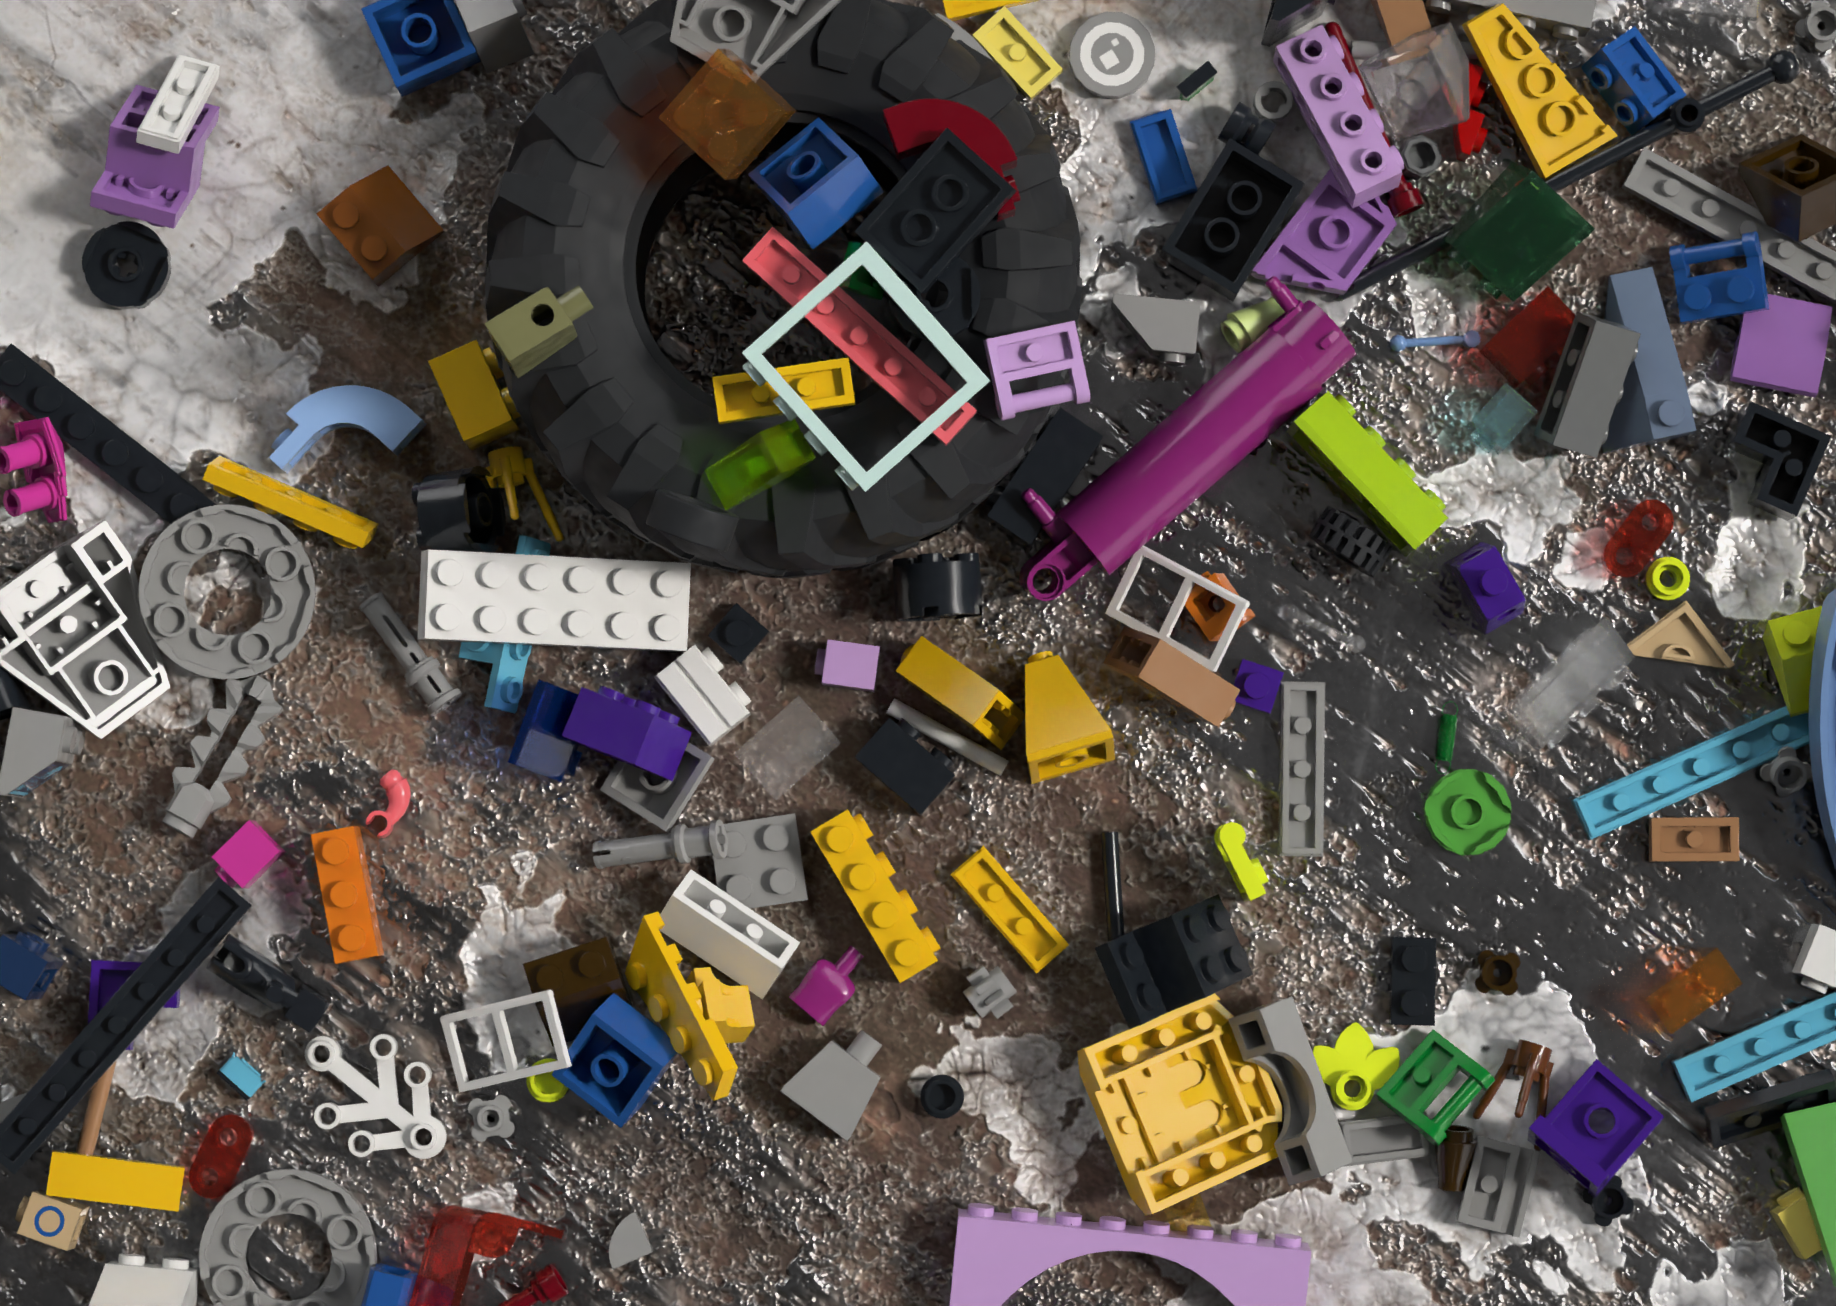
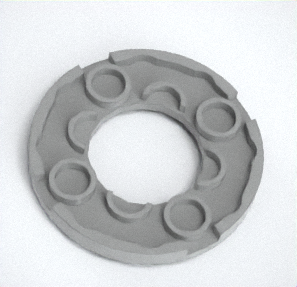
M232 504L208 506L174 521L159 535L151 546L140 574V610L153 640L161 651L179 666L209 678H245L264 672L280 663L302 640L311 622L315 607L316 585L314 573L307 553L301 543L277 519L262 511L246 506ZM221 549L240 550L256 558L267 572L271 585L270 605L262 620L248 631L235 635L214 634L201 627L188 612L184 598L186 577L193 565L207 553Z
M288 1168L264 1172L234 1187L221 1199L211 1213L205 1225L199 1248L201 1280H203L206 1291L213 1303L212 1306H361L370 1267H375L377 1264V1246L374 1231L366 1212L357 1199L333 1179L303 1169ZM286 1213L305 1216L318 1224L328 1238L332 1253L330 1271L321 1287L305 1298L291 1301L273 1298L260 1290L249 1275L245 1258L248 1241L256 1228L270 1217Z

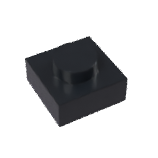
M736 603L708 636L742 665L770 632Z

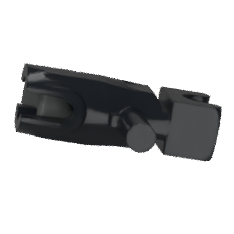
M229 933L222 941V948L216 957L212 956L206 968L239 991L273 1010L285 1007L283 1009L284 1017L311 1033L329 1006V1003H327L328 999L303 983L296 989L293 976L272 960Z

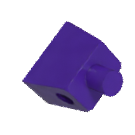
M1481 542L1444 563L1484 635L1523 614L1526 599L1494 545Z

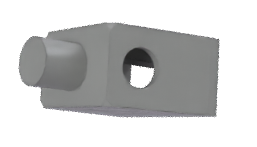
M863 1030L858 1033L847 1050L831 1040L780 1091L848 1141L881 1078L880 1075L867 1065L882 1047V1044Z

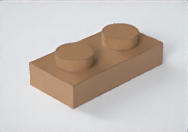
M1739 817L1649 818V862L1740 861Z

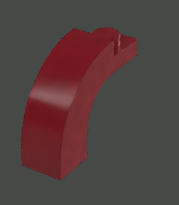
M944 99L911 100L883 109V119L898 160L927 151L943 131L948 128L1017 190L995 215L997 222L1015 216L1016 208L1014 203L1021 201L1019 191L1013 176L1004 177L1003 172L1017 167L1018 159L1006 136L990 119L971 107Z

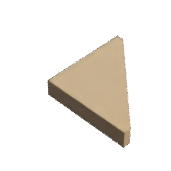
M1683 601L1620 649L1624 655L1721 669H1730L1735 665L1687 601Z

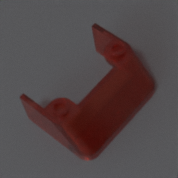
M458 1205L447 1206L441 1209L433 1219L409 1306H460L474 1254L490 1258L504 1256L513 1248L518 1232L560 1243H565L567 1235L564 1230L500 1213Z

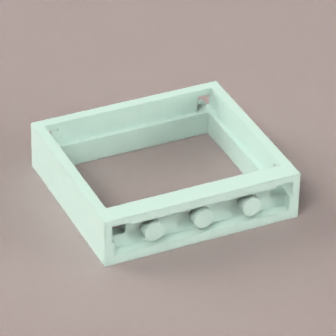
M865 242L742 352L748 359L742 366L743 369L760 387L765 382L772 386L779 394L773 400L775 405L790 421L798 416L810 429L804 437L821 456L829 451L841 465L834 471L852 491L860 485L866 492L990 382L988 377L868 242ZM861 266L869 272L966 382L960 390L867 472L762 355Z

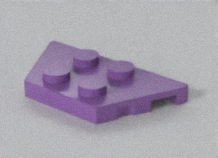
M1330 168L1253 268L1250 275L1262 280H1268L1272 276H1276L1283 284L1344 295L1394 230L1397 223L1388 206L1382 203L1379 196L1352 209Z

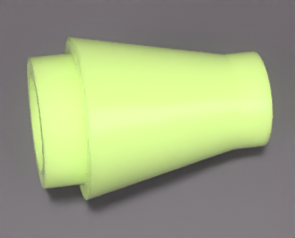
M1271 297L1263 302L1228 313L1227 320L1221 323V330L1229 345L1236 352L1240 353L1268 330L1267 327L1285 311Z

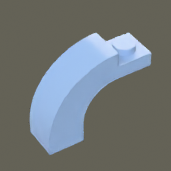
M358 385L335 386L309 395L295 404L286 413L298 426L294 431L289 428L277 437L271 446L275 451L269 458L288 474L321 437L340 428L365 430L377 437L398 456L427 424L403 402L381 390Z

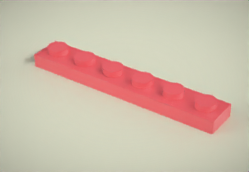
M774 227L765 234L742 260L743 264L791 307H794L827 277L821 269ZM838 286L804 317L920 423H923L956 393L953 388L841 287ZM966 402L932 434L947 446L977 413V410Z

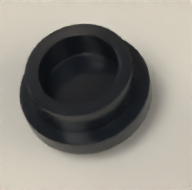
M949 1075L933 1076L924 1083L921 1089V1104L924 1110L935 1118L945 1119L952 1117L963 1105V1088L955 1078Z

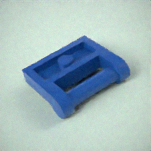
M1757 231L1743 233L1742 238L1688 248L1684 244L1670 246L1669 255L1674 272L1680 323L1687 324L1770 310L1761 243ZM1742 255L1746 257L1747 267L1691 277L1689 267L1691 264Z

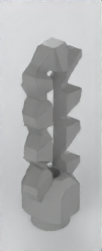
M258 675L242 681L227 679L225 683L226 709L210 708L207 714V723L211 729L210 737L195 736L190 742L195 768L175 767L172 773L175 793L166 808L167 813L162 822L192 839L197 830L202 828L211 813L230 804L232 798L223 784L246 776L249 765L242 755L247 751L257 750L264 744L266 739L259 727L275 719L283 711L282 706L275 701L271 683ZM247 695L261 704L258 706L251 722L247 725L237 746L223 766L219 777L211 789L208 790L195 781L202 772L216 744L220 741L231 718L235 715L241 701Z

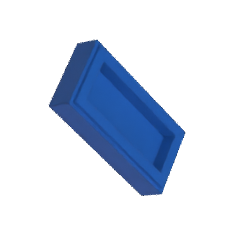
M1168 109L1130 121L1129 126L1155 205L1157 206L1197 193L1198 189L1172 110Z

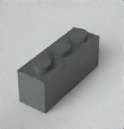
M1577 311L1533 435L1551 445L1597 458L1601 446L1607 440L1609 422L1615 405L1622 398L1623 383L1627 371L1637 356L1638 340L1641 333L1621 324Z

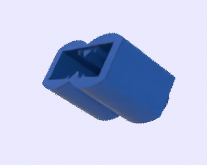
M377 1263L375 1267H370L361 1306H411L418 1273L382 1263Z

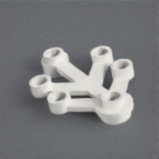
M389 1034L377 1035L370 1043V1052L377 1061L379 1087L341 1057V1046L334 1038L319 1036L307 1044L305 1059L312 1069L316 1071L329 1070L368 1102L341 1106L332 1102L323 1103L316 1108L314 1120L320 1128L332 1129L338 1126L339 1123L388 1118L401 1130L375 1135L367 1130H359L353 1133L348 1140L350 1152L357 1157H365L373 1151L406 1148L416 1158L428 1159L434 1157L444 1148L447 1134L443 1123L431 1116L428 1087L432 1077L431 1069L426 1063L417 1061L409 1064L404 1071V1080L412 1087V1115L399 1105L394 1058L398 1050V1044L395 1038ZM380 1039H387L391 1043V1052L386 1056L380 1055L376 1050V1044ZM320 1045L326 1046L329 1049L330 1056L326 1062H319L314 1056L315 1049ZM416 1066L423 1068L426 1073L422 1083H415L410 1078V1072ZM326 1107L332 1108L336 1113V1119L332 1124H326L321 1120V1112ZM425 1128L431 1132L432 1140L428 1145L418 1143L416 1134L419 1129ZM359 1135L366 1136L370 1141V1147L365 1152H360L355 1148L354 1142Z

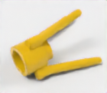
M518 446L505 447L489 452L490 466L486 467V469L492 476L486 477L491 488L497 487V482L499 488H505L511 519L517 520L519 518L515 486L523 484V476H526L556 541L561 542L564 538L535 475L532 458L524 459L522 448Z

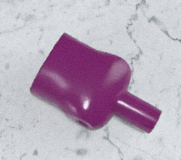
M850 946L835 964L825 959H818L808 970L801 983L788 997L824 1026L835 1011L844 1005L854 994L855 985L848 975L864 956L854 947Z

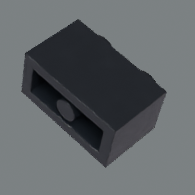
M888 718L859 751L855 759L921 816L955 777L949 770L954 763L938 748L934 747L928 752L917 742L921 734L906 720L901 718L896 724L891 718Z

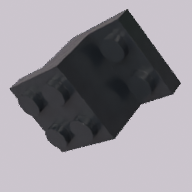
M1219 894L1095 947L1129 1029L1149 1022L1167 1012L1206 998L1253 975L1248 963L1247 954L1240 945L1231 924L1230 914L1224 907Z

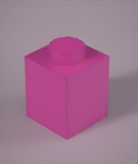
M248 820L212 856L219 864L214 871L231 888L238 884L241 888L249 889L286 851L256 821Z

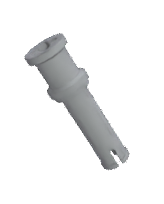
M382 592L374 594L359 606L361 612L366 615L384 643L407 672L404 676L406 678L405 682L409 687L414 686L429 706L427 712L431 717L445 710L461 697L462 693L459 688L453 689L439 670L441 664L438 659H434L433 656L427 657L408 628L384 598Z
M717 819L712 820L710 825L688 828L685 824H679L672 828L670 833L595 841L592 852H600V854L610 853L608 855L593 856L595 866L598 869L674 858L675 861L684 864L689 863L695 857L714 855L716 859L725 858L728 851V840L723 822Z

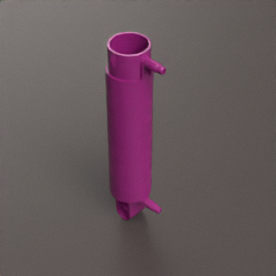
M1276 276L1269 278L1265 285L1270 290L1271 296L1285 312L1267 327L1268 330L1056 514L1032 488L1026 489L1021 494V498L1026 502L1028 509L1042 524V529L1052 539L1021 568L1019 580L1023 590L1038 600L1050 601L1059 597L1094 565L1107 576L1114 572L1323 390L1322 384L1356 355L1350 341L1334 321L1314 302L1308 300L1303 304L1300 299L1297 300L1287 286L1281 283ZM1048 568L1052 575L1050 585L1043 590H1035L1033 586L1035 573L1040 569Z

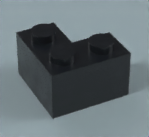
M1752 401L1742 406L1724 447L1764 464L1747 504L1786 521L1797 517L1831 436Z

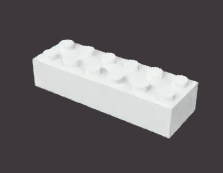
M428 549L421 552L417 640L668 652L687 651L691 563Z

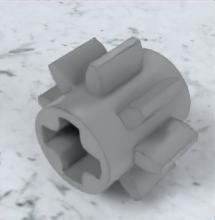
M982 965L966 977L971 986L964 990L963 993L982 1018L992 1012L998 1019L1014 1007L1009 998L1016 994L1017 991L998 966L988 972Z

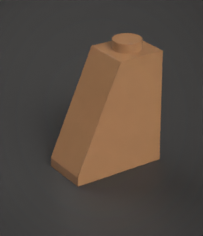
M1124 626L1103 662L1105 665L1190 715L1218 728L1222 721L1226 720L1233 712L1236 704L1235 699L1240 692V689L1160 638Z

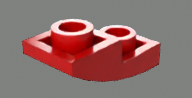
M1469 62L1462 72L1453 110L1454 149L1457 160L1462 162L1468 159L1471 151L1479 154L1488 129L1481 127L1485 115L1469 109L1470 105L1478 108L1486 89L1487 83L1480 81L1484 68Z

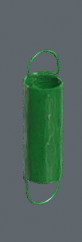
M1443 708L1438 732L1436 764L1438 760L1452 761L1457 727V712L1455 715L1444 714Z

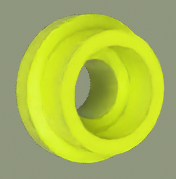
M1662 557L1655 560L1649 566L1645 580L1647 588L1653 596L1668 601L1677 599L1686 592L1690 583V574L1686 565L1679 559ZM1663 571H1669L1673 574L1674 583L1671 587H1665L1661 584L1660 574Z

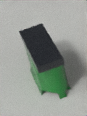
M1209 61L1204 63L1176 87L1180 91L1179 98L1181 101H1189L1214 80V76L1218 72Z

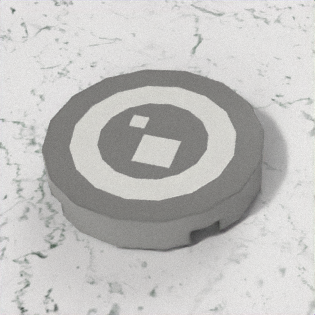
M1103 12L1088 18L1076 30L1070 43L1069 65L1074 78L1086 92L1095 96L1108 97L1107 99H1120L1134 94L1147 82L1154 67L1155 46L1149 31L1138 19L1123 12Z

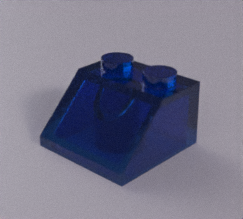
M538 679L508 763L565 783L567 775L575 777L583 753L577 751L578 743L563 737L562 734L578 694Z

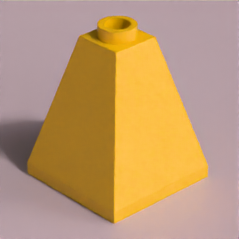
M1051 651L1039 652L1030 656L1027 659L1028 664H1025L1026 758L1031 783L1035 784L1115 760L1114 739L1110 727L1059 655L1053 656Z

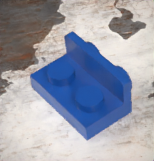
M1636 26L1601 48L1581 67L1592 86L1597 89L1614 112L1618 121L1624 125L1631 135L1641 130L1650 121L1686 96V93Z

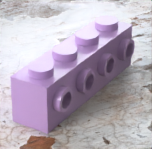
M1320 25L1277 45L1273 62L1285 85L1292 92L1299 111L1353 209L1399 187L1404 162L1398 149L1394 145L1389 147L1382 135L1384 126L1379 114L1374 108L1369 110L1361 97L1364 95V89L1359 77L1355 72L1348 73L1342 62L1344 52L1340 42L1335 35L1329 37L1323 25Z

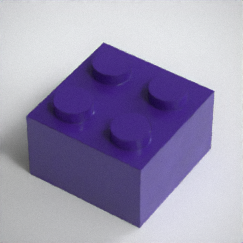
M600 685L598 692L581 687L562 736L598 753L673 781L692 732L677 726L680 717L665 712L652 704L639 699H631L620 692Z

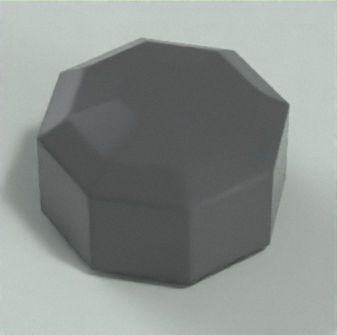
M1423 135L1406 140L1399 149L1404 162L1402 173L1415 181L1433 175L1437 171L1442 159L1437 142Z

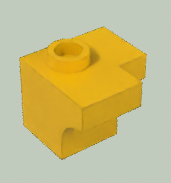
M711 967L693 968L685 982L686 984L695 982L702 996V1015L704 1019H714L725 1043L744 1042L755 1027L748 985H725L720 982V979L715 978Z

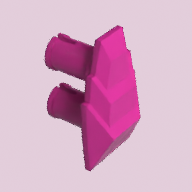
M49 417L14 423L17 442L7 446H0V474H7L13 470L23 468L25 479L29 485L5 491L3 503L6 511L15 517L41 508L48 523L67 520L66 496L68 494L63 443Z

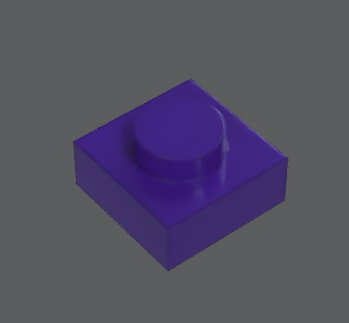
M1241 659L1233 683L1235 687L1240 689L1235 699L1236 704L1271 714L1284 672Z

